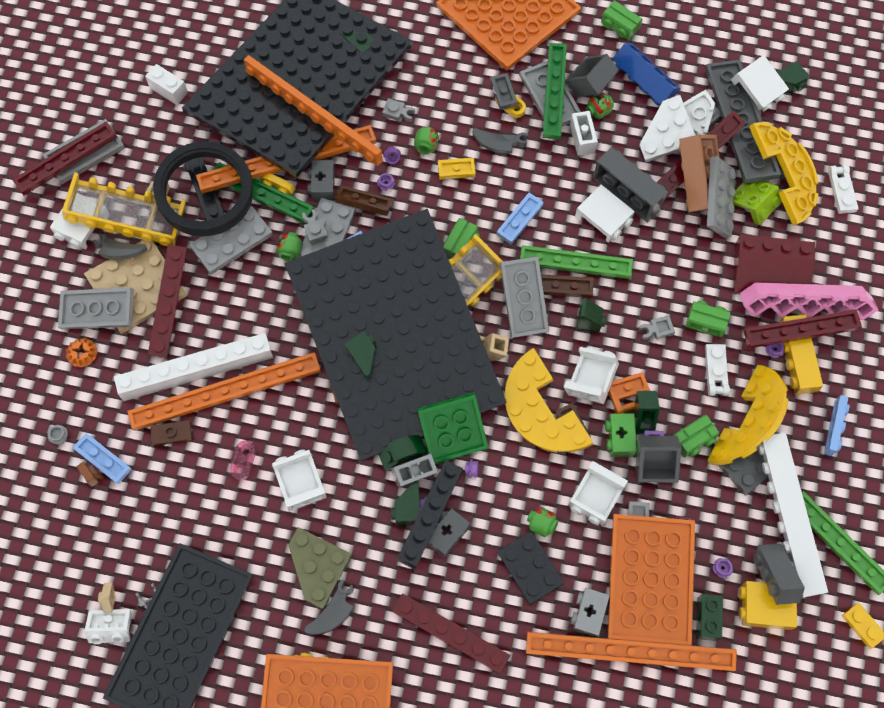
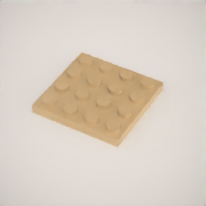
M142 240L137 243L147 246L148 250L145 253L128 259H109L84 273L93 289L130 287L134 289L132 327H117L121 334L155 315L165 259L153 241L146 242ZM182 286L180 288L178 301L187 297V294Z

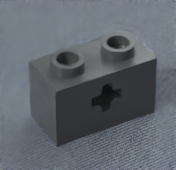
M312 160V166L308 167V177L311 178V183H308V194H311L312 201H320L321 198L334 201V160Z
M452 508L449 512L445 511L438 520L440 523L434 529L427 543L443 558H446L468 531L471 524ZM443 529H444L445 531L448 530V529H450V535H449V534H446V535L444 536V535H443Z

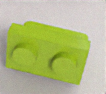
M765 181L745 184L743 182L735 190V195L733 196V204L750 210L753 222L757 225H761L780 206L782 200L779 196V187Z

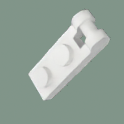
M848 164L841 165V167H836L835 165L828 167V175L838 214L853 213L858 210Z
M706 344L705 357L708 395L722 394V396H729L730 387L728 384L726 345ZM715 383H721V386H716Z

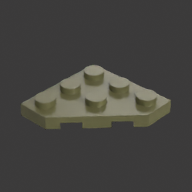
M298 527L288 546L305 601L324 610L352 554Z

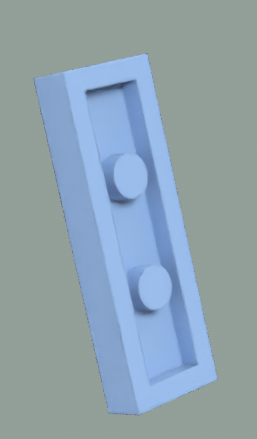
M528 193L498 229L496 235L512 245L542 208L544 202Z
M840 395L834 402L824 455L832 456L841 449L842 440H840V436L846 427V422H843L844 416L848 414L850 407L847 404L848 397Z
M87 433L73 447L74 450L118 485L132 470Z

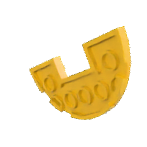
M753 123L749 128L763 160L776 156L790 188L779 192V196L792 225L795 226L806 220L812 214L813 207L817 204L819 194L816 193V185L818 184V177L814 164L800 142L797 144L791 138L792 134L782 127L776 128L771 123Z
M532 348L516 362L506 382L505 399L507 403L505 405L512 425L526 441L550 452H575L594 445L573 410L557 420L554 418L538 392L539 389L553 382V378L535 349Z
M757 365L741 395L745 401L754 402L739 430L723 429L707 460L711 465H725L733 463V460L736 458H746L757 451L756 447L764 440L768 441L779 428L788 407V399L786 398V391L788 389L784 380L777 372L769 367Z

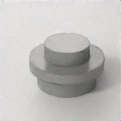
M62 425L52 426L48 431V439L53 444H62L68 438V431Z

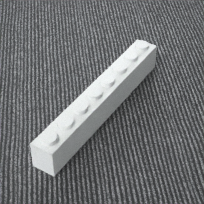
M266 333L120 374L114 376L118 395L123 401H127L272 359L273 355Z
M786 432L774 434L768 441L764 440L757 448L759 454L763 455L764 462L762 467L764 474H768L769 482H767L769 493L773 494L774 497L772 506L774 513H778L780 521L777 524L780 534L783 533L784 535L783 547L786 553L789 554L790 561L805 587L802 598L828 593Z

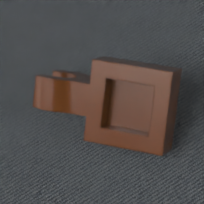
M82 462L76 466L91 487L99 483L97 479H103L100 471L95 470L92 465L88 467Z

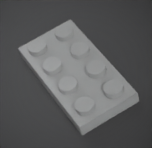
M548 61L519 73L522 82L543 119ZM565 83L562 126L570 123L573 113L581 112Z
M104 119L103 121L88 128L87 130L81 132L73 138L65 141L57 147L42 154L45 159L48 158L49 156L53 155L54 153L69 145L73 141L77 140L81 136L98 127L102 123H108V121ZM118 137L58 174L57 178L61 184H64L73 178L74 172L79 175L125 149Z
M718 156L710 157L707 227L724 238H730L734 228L732 219L736 172L734 168Z
M321 198L316 209L317 220H322L328 238L310 244L306 234L299 257L345 240L356 213V208Z
M251 205L243 219L233 228L217 235L202 236L190 243L189 246L210 275L273 236V233Z
M538 256L500 262L511 338L549 332Z
M130 287L60 291L58 328L132 327L134 289Z

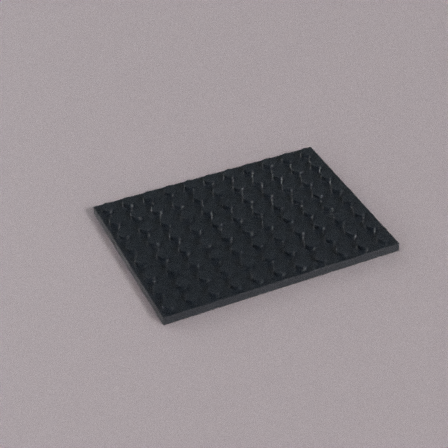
M284 0L182 107V110L187 115L297 178L334 134L327 132L322 125L313 122L307 114L301 113L296 106L287 103L282 96L276 95L267 85H262L257 78L250 76L245 70L244 59L248 55L341 122L345 123L413 46V41L336 0ZM340 32H343L345 35H350L352 32H361L356 36L357 41L360 43L367 40V35L362 32L368 33L374 40L370 44V49L360 53L356 46L347 41Z
M428 208L284 263L361 461L378 455L388 447V443L409 435H420L423 437L417 408L473 392L476 395L480 414L507 403ZM363 331L366 335L370 333L376 341V344H374L376 351L371 377L368 379L344 345Z

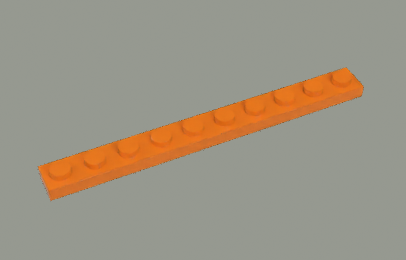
M248 55L244 59L246 72L250 76L257 78L262 85H267L276 95L282 96L287 103L293 104L301 113L307 114L313 122L319 123L327 132L333 133L341 142L347 143L355 152L361 153L367 161L373 162L377 166L383 162L381 149Z
M371 125L354 129L355 132L369 142L376 144V137ZM334 135L313 160L324 159L352 151L353 149ZM262 157L245 161L252 179L282 171L281 168ZM231 165L196 175L202 194L241 183L239 174Z
M313 352L127 412L133 431L316 374L321 372L316 354Z
M527 632L526 654L736 671L737 650L730 648Z

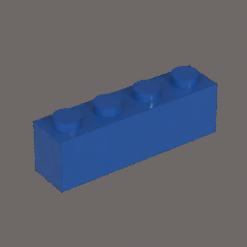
M625 42L612 59L616 62V67L621 71H625L628 74L627 77L632 82H637L640 85V90L645 94H649L652 97V101L658 106L664 100L675 97L681 89L633 43Z

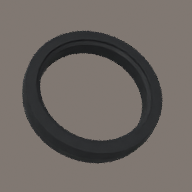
M194 142L174 150L161 162L154 177L153 192L159 212L172 227L193 236H212L233 228L246 215L253 199V180L245 161L231 148L215 142ZM200 157H212L225 161L236 170L241 179V192L236 204L226 214L208 221H195L180 216L170 207L166 197L167 184L173 172L185 162Z

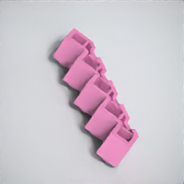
M754 283L740 293L744 307L754 317L769 307L781 318L796 308H799L804 315L806 314L807 318L814 316L824 308L829 314L857 309L859 318L862 321L878 311L873 297L863 286Z

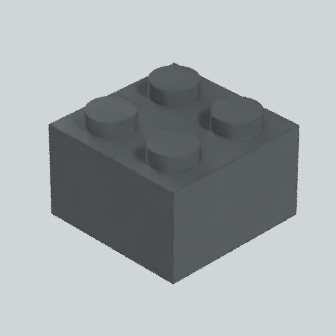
M608 54L585 57L565 82L576 97L599 95L604 91L607 83L614 79V75L619 70Z
M638 436L635 466L638 482H679L682 447L678 436Z

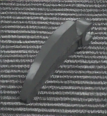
M477 128L472 130L475 140L481 146L493 152L511 154L512 147L518 145L524 148L527 144V141L521 140H526L527 133L506 135L490 133Z
M99 234L100 241L93 240L95 247L101 248L98 252L99 255L107 259H128L145 253L148 250L145 244L123 243L109 239L105 234Z
M341 580L338 583V589L330 603L313 622L305 627L304 631L307 634H325L344 623L354 609L353 605L346 602L347 596L354 591L352 585H350L348 590H343L346 582Z

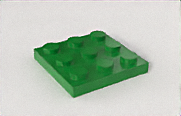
M474 392L417 408L428 454L432 455L435 464L488 449Z

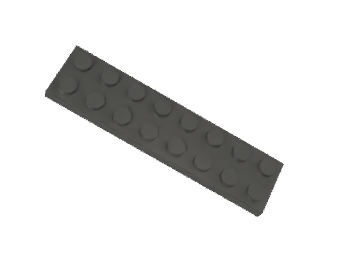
M740 59L706 64L705 70L722 120L734 110L746 123L729 139L744 184L780 178L781 172L775 156L763 160L749 128L753 123L762 122L757 105L740 82L734 85L731 81L737 73L743 70Z

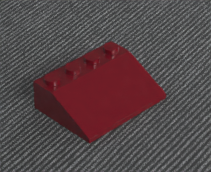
M740 234L735 243L733 294L740 295L742 291L754 283L811 284L815 262V242Z

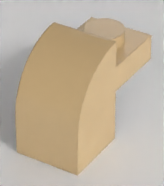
M494 333L486 337L480 336L490 361H497L507 356L509 338Z

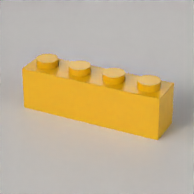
M806 314L783 317L780 322L807 317ZM812 338L783 343V352L787 358L786 369L790 371V386L794 389L795 395L818 392L823 387Z

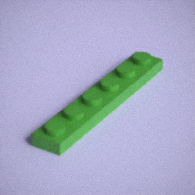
M525 245L521 247L520 259L538 256L540 268L625 279L631 278L633 259Z
M803 491L802 495L811 529L877 595L884 592V570Z

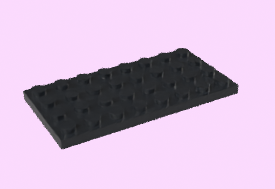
M179 543L102 699L122 708H192L254 575Z

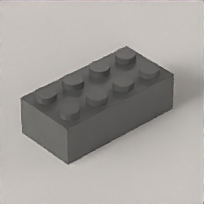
M611 147L597 160L592 179L634 210V213L648 223L662 209L668 191L663 185L656 183L648 173L641 171L634 162L626 159L620 151Z

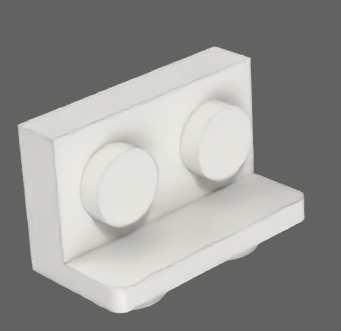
M114 609L111 613H104L103 610H89L84 631L88 642L93 644L130 642L131 609Z

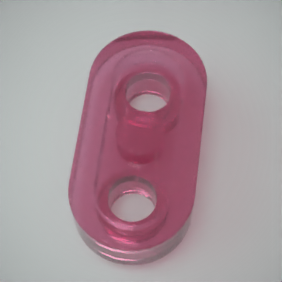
M241 441L235 448L230 465V473L236 480H244L251 473L256 449L250 441ZM244 450H250L247 455L243 454ZM244 468V472L239 474L238 469Z

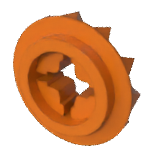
M85 337L83 339L76 338L74 342H70L68 349H66V358L75 367H86L95 360L97 347L92 340ZM83 347L84 351H86V352H85V353H82L81 356L79 357V354H78L77 352H75V351H77V350L80 351L81 348Z

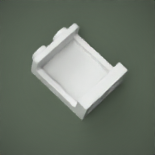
M764 55L731 79L734 85L740 82L757 105L758 111L762 110L763 112L772 106L771 102L774 100L777 103L785 97L783 93L789 90Z
M600 185L577 208L575 217L580 221L585 218L606 235V242L609 243L612 239L616 240L621 235V230L624 227L628 228L632 224L635 211L604 186Z
M77 193L72 211L93 216L97 202ZM101 204L99 218L107 220L110 214L104 205L102 207ZM62 210L50 226L55 238L60 241L66 240L77 249L81 247L85 250L88 248L86 241L95 229L88 228L84 224H71L63 219Z
M580 347L578 350L580 358L571 381L566 380L564 389L569 396L604 404L619 365L617 357L610 351L601 352L592 347Z
M299 450L293 456H283L272 463L289 512L327 498L310 450Z
M592 461L568 506L571 507L570 510L575 514H583L588 517L591 523L603 526L628 481Z

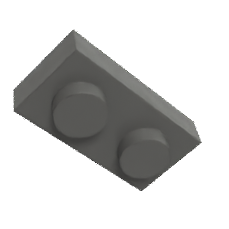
M508 73L490 77L499 109L504 110L516 107L518 102Z

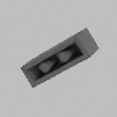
M781 543L758 545L756 554L753 557L754 564L758 566L761 578L765 581L769 594L773 597L776 605L800 603L805 587Z

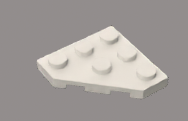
M704 90L683 103L695 135L708 134L715 108L714 101L708 92Z
M680 95L662 102L640 143L645 162L678 152L679 139L695 136Z

